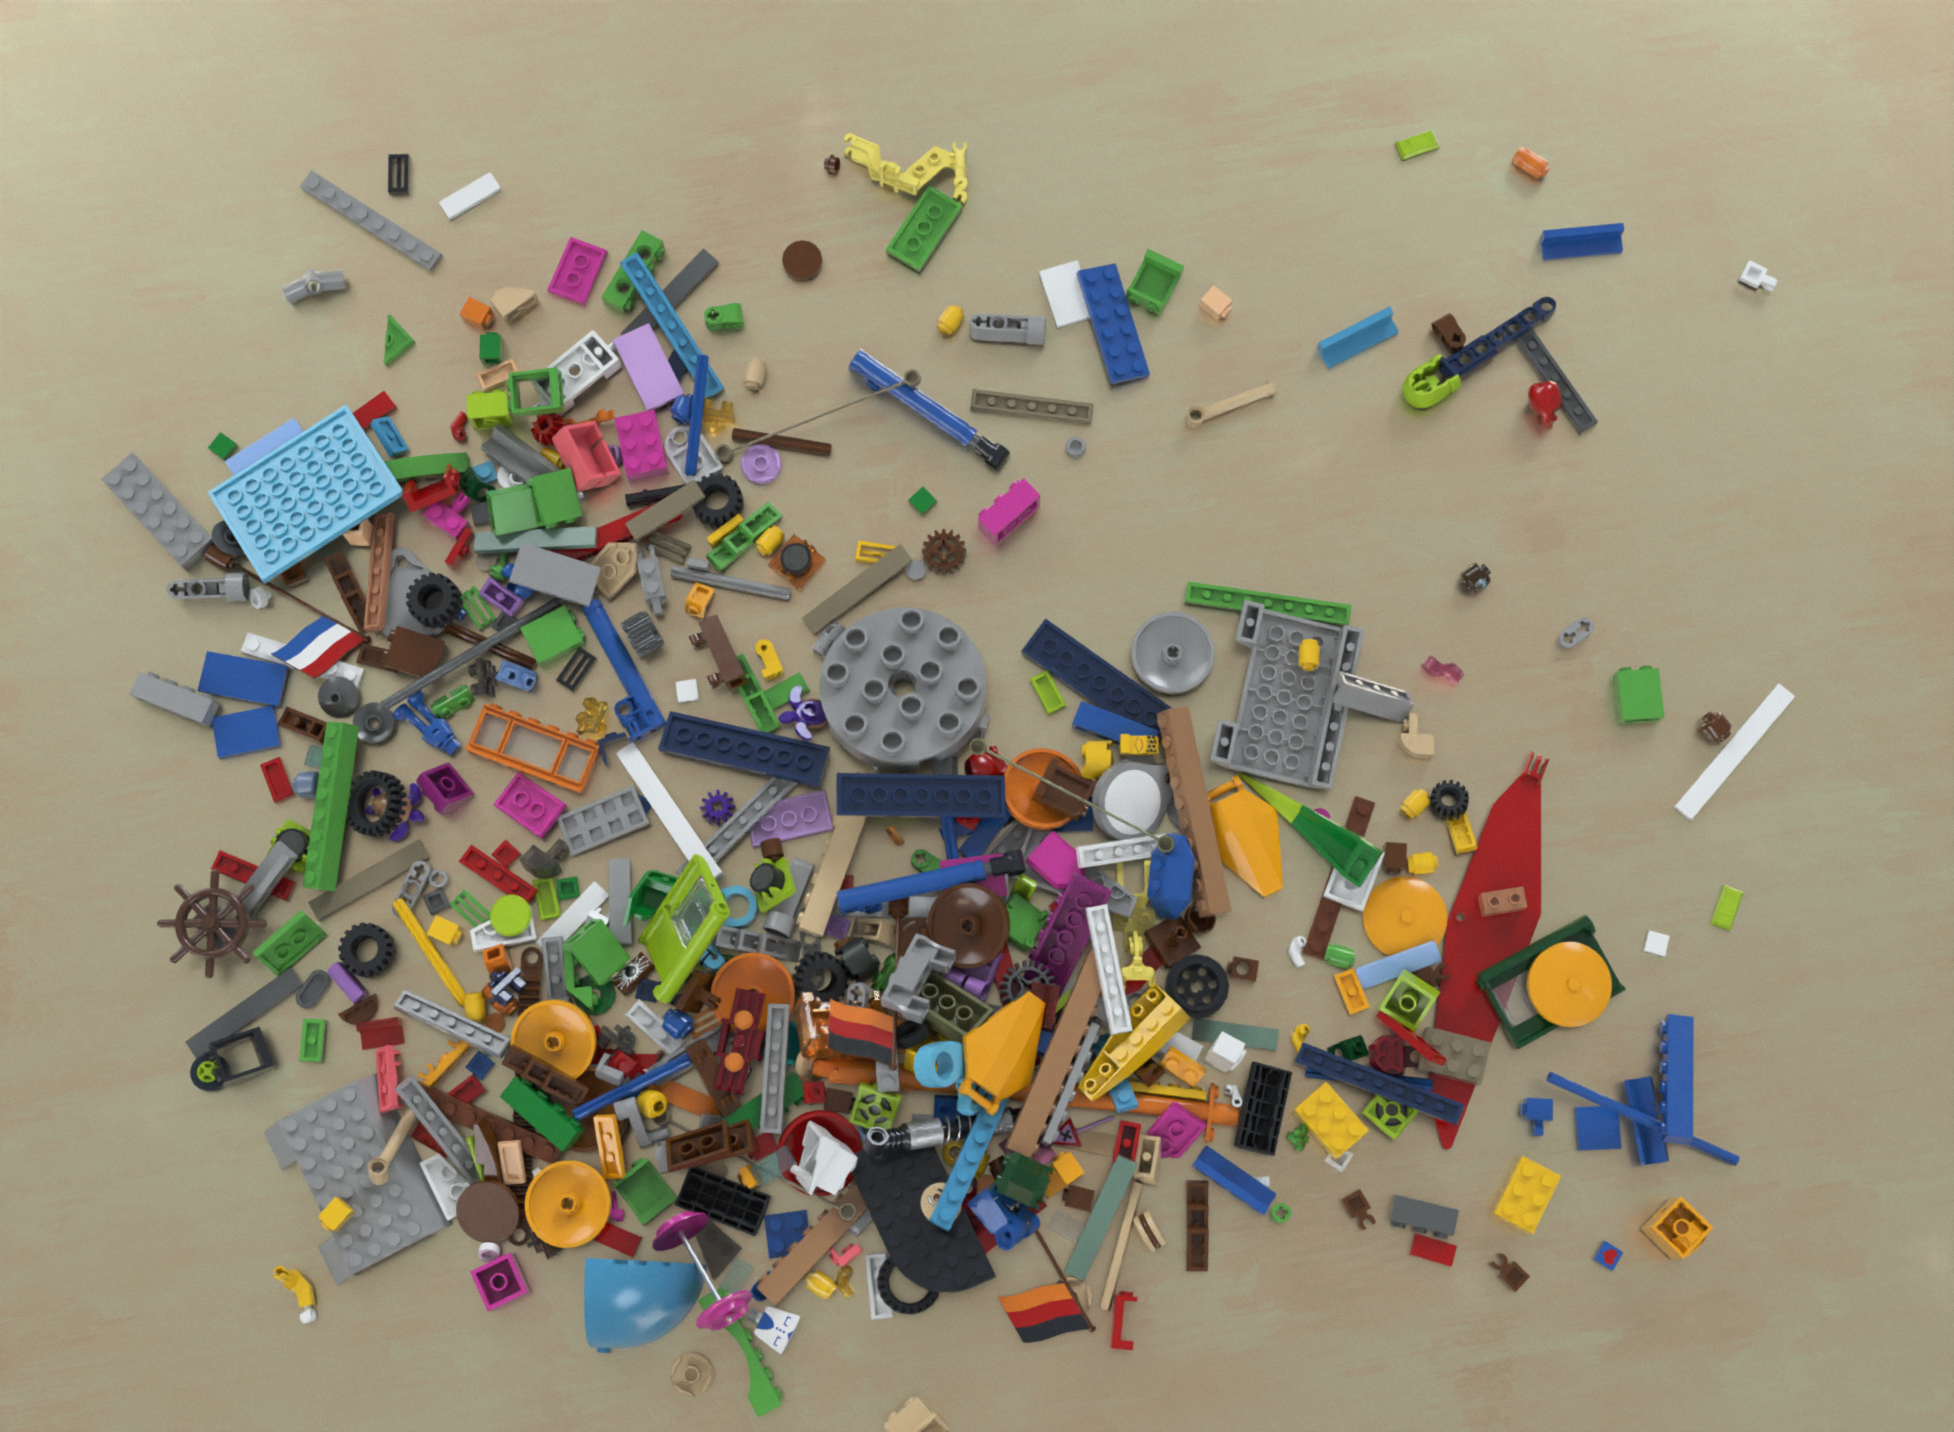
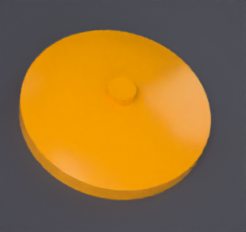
M1398 876L1380 883L1369 894L1362 912V924L1364 932L1373 947L1388 957L1433 940L1438 945L1446 931L1447 911L1441 896L1430 884L1415 877Z
M1561 942L1541 951L1535 957L1527 975V992L1533 1007L1545 1020L1562 1027H1577L1594 1021L1605 1010L1611 997L1612 980L1605 961L1596 951L1581 943Z
M549 999L530 1006L518 1017L512 1029L510 1045L513 1044L535 1055L576 1079L590 1066L596 1052L597 1040L593 1024L583 1010L564 1000Z
M571 1160L559 1161L542 1169L530 1183L525 1197L526 1218L533 1232L544 1242L561 1248L579 1247L595 1239L605 1228L612 1207L610 1189L604 1177L593 1167Z

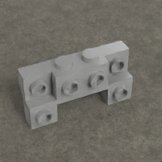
M916 933L904 957H900L895 973L890 975L888 986L881 997L882 1007L901 1012L902 1018L922 1024L930 1009V1000L918 995L932 969L945 974L949 973L956 960V950L941 946L926 936Z

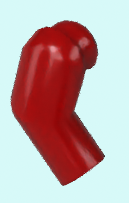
M462 411L458 413L450 425L452 436L457 441H462L466 437L463 424L467 420V415Z

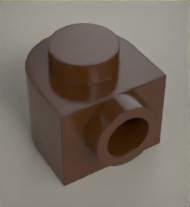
M770 838L760 842L764 859L776 862L784 857L780 838Z

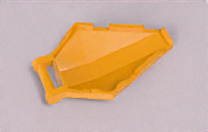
M1238 775L1232 777V780L1208 791L1207 797L1221 862L1264 898L1283 889L1277 810L1245 790ZM1236 787L1238 792L1215 804L1212 803L1211 799Z
M1027 991L1016 1001L1010 1002L989 1017L988 1021L980 1027H975L963 1036L965 1078L960 1084L958 1092L963 1096H969L983 1106L990 1115H994L997 1112L1002 1100L1031 1084L1045 1002ZM975 1083L993 1096L991 1101L972 1089L971 1084Z

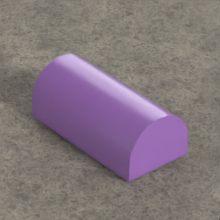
M492 577L487 579L478 593L511 617L517 615L524 604L522 598Z
M335 962L328 969L327 973L353 1004L359 1003L369 995V992L356 976L343 966V962Z

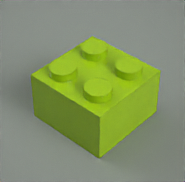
M501 389L493 390L492 393L474 391L472 394L466 395L467 418L474 430L494 429L499 423L505 428L515 427L514 414L508 408V399L511 398L507 391Z
M1404 969L1382 1002L1379 1010L1415 1032L1440 994V991Z

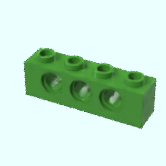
M641 230L624 259L636 252L640 257L643 254H649V258L642 260L650 273L653 274L655 270L654 265L658 259H662L665 253L663 241ZM621 265L601 298L605 305L625 315L627 310L632 309L635 303L634 298L638 292ZM624 287L630 288L626 293L620 292Z

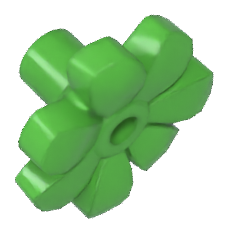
M1299 1124V1128H1295L1294 1132H1288L1287 1139L1293 1141V1144L1296 1145V1151H1303L1306 1146L1305 1143L1309 1142V1136H1306L1308 1134L1306 1125Z

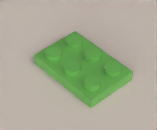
M300 910L253 951V954L274 974L279 976L327 934L306 913Z

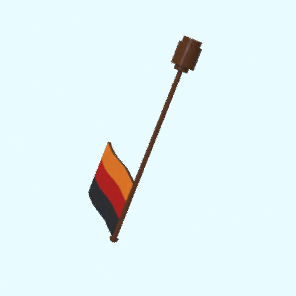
M910 897L888 902V914L896 919L894 973L899 961L900 919L909 914ZM830 999L828 1047L844 1055L873 1059L889 1065L891 1070H896L898 1067L896 1065L897 1011L893 1010V1016L873 1009L849 1006Z
M1003 1155L988 1163L990 1166L989 1170L995 1181L998 1174L1003 1175L1005 1170L1002 1165L1004 1161ZM1037 1230L1035 1234L1063 1283L1040 1286L1017 1295L998 1297L1023 1343L1043 1341L1072 1331L1089 1329V1332H1094L1096 1326L1093 1327L1039 1230Z

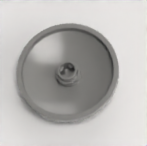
M1164 612L1149 618L1135 634L1131 649L1132 663L1139 678L1150 688L1166 694L1188 692L1200 685L1212 668L1215 654L1213 640L1207 628L1196 618L1181 612Z

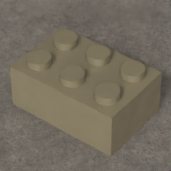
M1432 1027L1425 1028L1423 1039L1446 1057L1447 1061L1441 1066L1430 1062L1419 1053L1415 1070L1476 1086L1481 1085L1491 1043Z

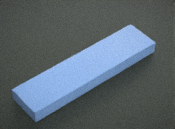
M292 418L226 460L225 463L233 475L296 437L303 430L296 419Z
M1433 940L1355 968V972L1362 989H1366L1399 977L1404 969L1411 973L1442 960L1436 942Z

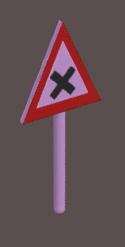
M1108 1116L1076 1130L1070 1117L1059 1129L1060 1132L1057 1140L1052 1144L1082 1147L1077 1135L1078 1133L1114 1119V1116Z

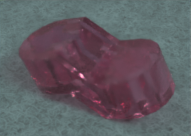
M1428 656L1421 664L1422 668L1431 677L1444 676L1453 684H1457L1464 677L1463 671L1454 663L1441 664L1433 656Z

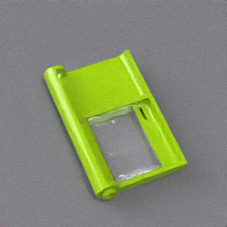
M698 854L693 855L638 938V942L647 948L662 982L661 985H657L653 990L654 997L662 1003H670L730 916L729 907L708 863Z

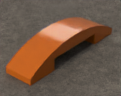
M672 1080L662 1086L651 1084L648 1089L661 1092L666 1097L668 1103L701 1116V1113L720 1115L710 1096Z

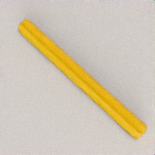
M402 898L397 899L392 903V906L460 1007L464 1006L463 999H465L466 993Z

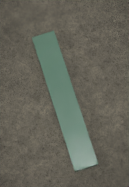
M596 526L534 529L498 536L493 532L475 533L474 552L475 554L519 552L522 542L545 550L596 548L598 530Z
M1119 1154L1117 1155L1064 1272L1084 1281L1138 1163Z

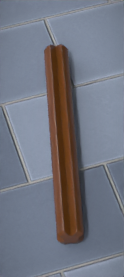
M734 428L732 431V439L743 442H751L769 435V433ZM775 435L755 443L822 455H830L832 450L830 443Z
M455 623L446 625L442 630L473 645H477L487 639V637ZM500 643L487 650L530 670L536 665V659Z

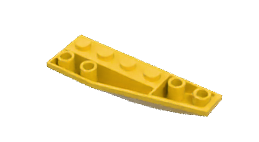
M1156 983L1128 1009L1133 1031L1111 1035L1079 1084L1078 1088L1091 1101L1096 1100L1136 1071L1190 1019L1187 1013Z

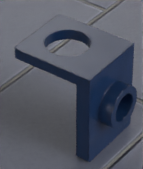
M612 732L606 734L605 738L597 740L606 767H609V762L604 747L628 740L625 732L619 734Z

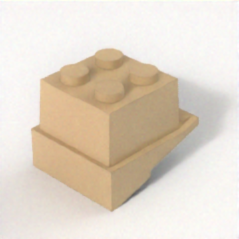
M919 1397L908 1399L903 1404L904 1408L900 1412L894 1411L886 1417L885 1420L887 1422L884 1424L888 1432H952L944 1420L935 1412H932Z

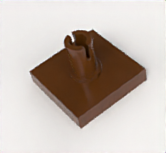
M1181 915L1177 920L1166 919L1143 933L1166 969L1183 957L1189 956L1202 948L1185 925Z
M695 970L675 1007L684 1012L698 1014L704 1004L716 1010L719 1007L716 1002L721 1003V998L710 993L716 975L712 972Z

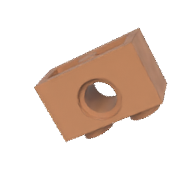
M1523 886L1481 893L1478 896L1482 917L1522 911L1527 908Z

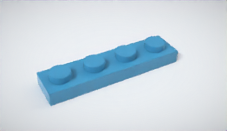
M1109 1033L1100 1035L1096 1044L1092 1043L1091 1049H1094L1095 1053L1093 1056L1095 1059L1109 1039ZM1128 1078L1108 1091L1117 1114L1138 1108V1102Z

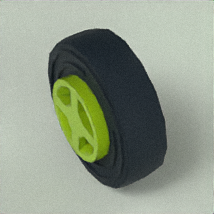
M207 1054L199 1056L192 1063L190 1077L193 1084L199 1089L208 1092L216 1091L222 1086L220 1082H216L214 1074H212L215 1066L213 1062H209ZM219 1055L226 1077H229V1066L226 1060Z

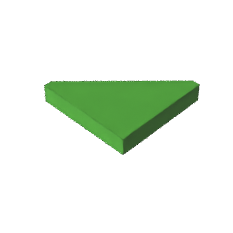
M390 314L387 316L388 322L385 338L384 364L386 366L415 343L411 336Z

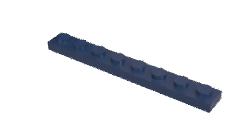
M1302 1042L1295 1063L1455 1126L1458 1125L1465 1106L1449 1098Z

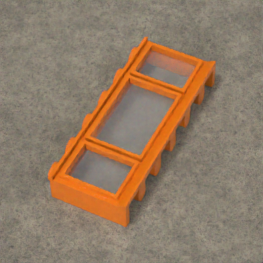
M491 703L490 706L483 704L480 716L465 748L469 754L480 755L488 761H496L504 767H512L523 774L539 777L542 781L555 783L563 789L567 790L568 788L584 796L601 754L596 741L591 739L583 741L578 739L579 736L572 732L564 734L559 732L560 729L550 724L547 727L540 725L541 722L531 717L528 720L521 718V714L510 710L509 713L502 711V707Z

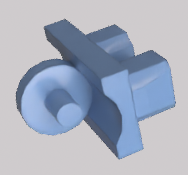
M502 660L500 670L495 679L530 691L536 681L537 672Z

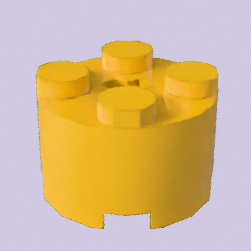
M1112 740L1087 741L1086 744H1082V757L1086 758V765H1082V778L1088 781H1092L1094 778L1098 781L1101 775L1113 766V752L1109 750V746H1113Z

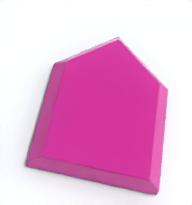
M1054 831L1040 843L1025 861L1056 890L1067 888L1074 872L1085 877V868H1078L1076 850Z
M1173 1101L1147 1131V1135L1161 1137V1158H1178L1191 1146L1207 1127V1124L1182 1105Z

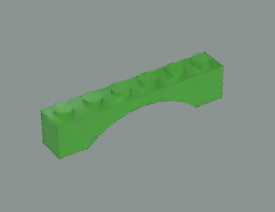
M723 1287L717 1289L721 1298L730 1295L728 1289L725 1291ZM712 1293L699 1299L698 1302L703 1311H705L716 1300ZM741 1317L724 1329L729 1331L738 1341L745 1353L750 1370L748 1399L757 1416L760 1417L782 1404L781 1399L784 1397L778 1386L774 1388L771 1382L773 1375L768 1367H763L761 1360L764 1358L758 1347L754 1349L751 1343L753 1337L748 1328H743L741 1324L743 1317Z

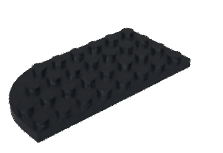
M934 1146L915 1150H905L903 1148L884 1151L880 1156L868 1155L864 1149L854 1153L858 1159L856 1167L851 1174L893 1263L906 1278L921 1288L941 1293L968 1291L996 1278L963 1206L949 1231L929 1222L922 1212L920 1202L923 1192L932 1184L946 1183L949 1177Z

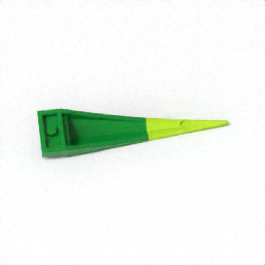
M1243 772L1238 773L1245 782L1285 817L1343 877L1358 887L1363 885L1383 851L1355 832Z

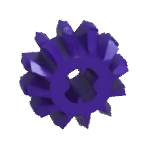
M719 790L715 791V796L708 792L707 794L710 799L702 798V802L706 805L700 806L701 811H706L702 814V817L704 819L709 817V824H712L716 819V825L720 826L721 819L726 823L728 821L726 816L732 817L734 815L730 812V810L736 809V806L731 804L734 799L733 797L727 798L728 793L726 791L721 796ZM721 804L722 810L715 812L714 805L719 806Z

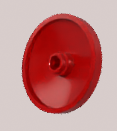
M815 1110L798 1116L788 1124L780 1137L777 1148L778 1164L785 1179L803 1187L796 1179V1175L790 1172V1169L794 1164L797 1166L800 1164L804 1150L802 1141L809 1121L825 1128L834 1138L846 1144L853 1153L863 1149L862 1141L856 1128L842 1115L827 1110ZM851 1172L847 1175L841 1190L847 1187L854 1179ZM792 1186V1187L795 1188L796 1190H798V1191H800V1192H802V1193H804V1194L810 1195V1194H808V1193H806V1192H804V1191H802V1190H800V1189H798V1188ZM817 1186L813 1193L819 1196L832 1194Z

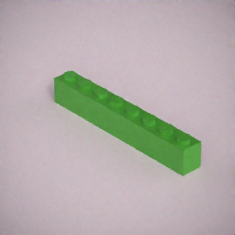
M327 722L303 888L331 892L336 890L359 726L344 722Z

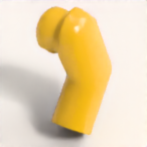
M1299 1024L1295 1027L1291 1036V1041L1297 1054L1302 1042H1304L1307 1034L1310 1032V1027L1307 1024Z

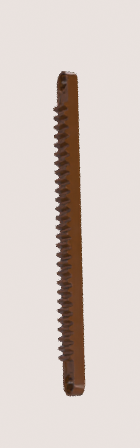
M528 947L521 954L520 977L526 982V987L518 995V1017L527 1008L542 1001L543 954L536 947ZM530 952H536L538 960L532 964L528 963L527 955ZM515 1071V1076H521L520 1073ZM514 1110L513 1122L536 1132V1128ZM522 1152L526 1182L509 1185L518 1199L517 1202L521 1215L515 1231L522 1229L525 1232V1238L520 1242L514 1239V1232L508 1237L510 1243L516 1246H524L531 1237V1227L525 1213V1197L534 1176L532 1173L534 1170V1156Z

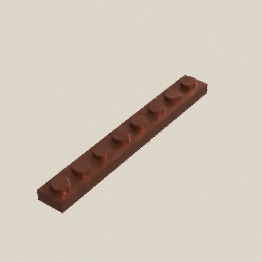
M1355 796L1345 828L1364 837L1375 802ZM1331 866L1302 953L1320 960L1324 959L1342 905L1323 897L1334 869L1333 866Z
M417 1081L447 1119L474 1130V1123L480 1116H485L497 1141L520 1140L522 1152L550 1164L556 1163L561 1150L544 1135Z

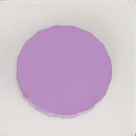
M756 444L749 447L742 456L741 469L744 476L750 482L757 485L768 484L779 476L781 458L778 452L769 445Z

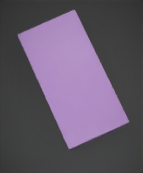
M649 323L613 339V343L647 411L657 409L676 400L679 395H684Z
M826 790L781 799L749 831L752 848H760V842L770 838H780L782 843L834 831Z

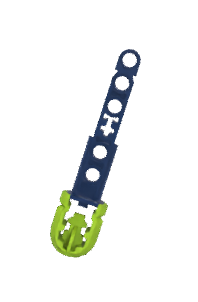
M1543 297L1533 303L1531 307L1525 308L1486 335H1481L1445 359L1442 355L1437 354L1431 358L1430 362H1425L1407 375L1403 383V394L1407 402L1413 407L1420 409L1429 408L1446 398L1450 392L1453 393L1461 387V377L1536 327L1540 320L1545 321L1551 317L1556 309L1555 300L1551 297ZM1548 303L1552 306V309L1545 311L1541 308V305ZM1527 314H1533L1535 315L1536 319L1534 321H1528L1526 320L1525 316ZM1512 324L1518 325L1520 330L1512 332L1509 326ZM1495 336H1496L1497 338H1500V337L1502 336V341H1500V340H1496V341H1495V340H1494V339H1495ZM1478 346H1485L1488 351L1479 353L1476 348ZM1467 356L1471 359V362L1464 364L1460 361V358ZM1438 369L1441 371L1442 376L1447 379L1445 383L1439 386L1437 385L1440 383V380L1433 375Z

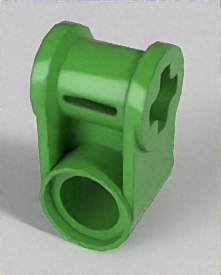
M739 303L712 306L704 312L706 327L712 331L729 328L735 329L744 325L742 307Z
M918 849L912 854L911 865L920 873L940 869V861L942 860L926 850ZM921 856H924L925 863L921 862L920 864H917L916 857L920 858Z

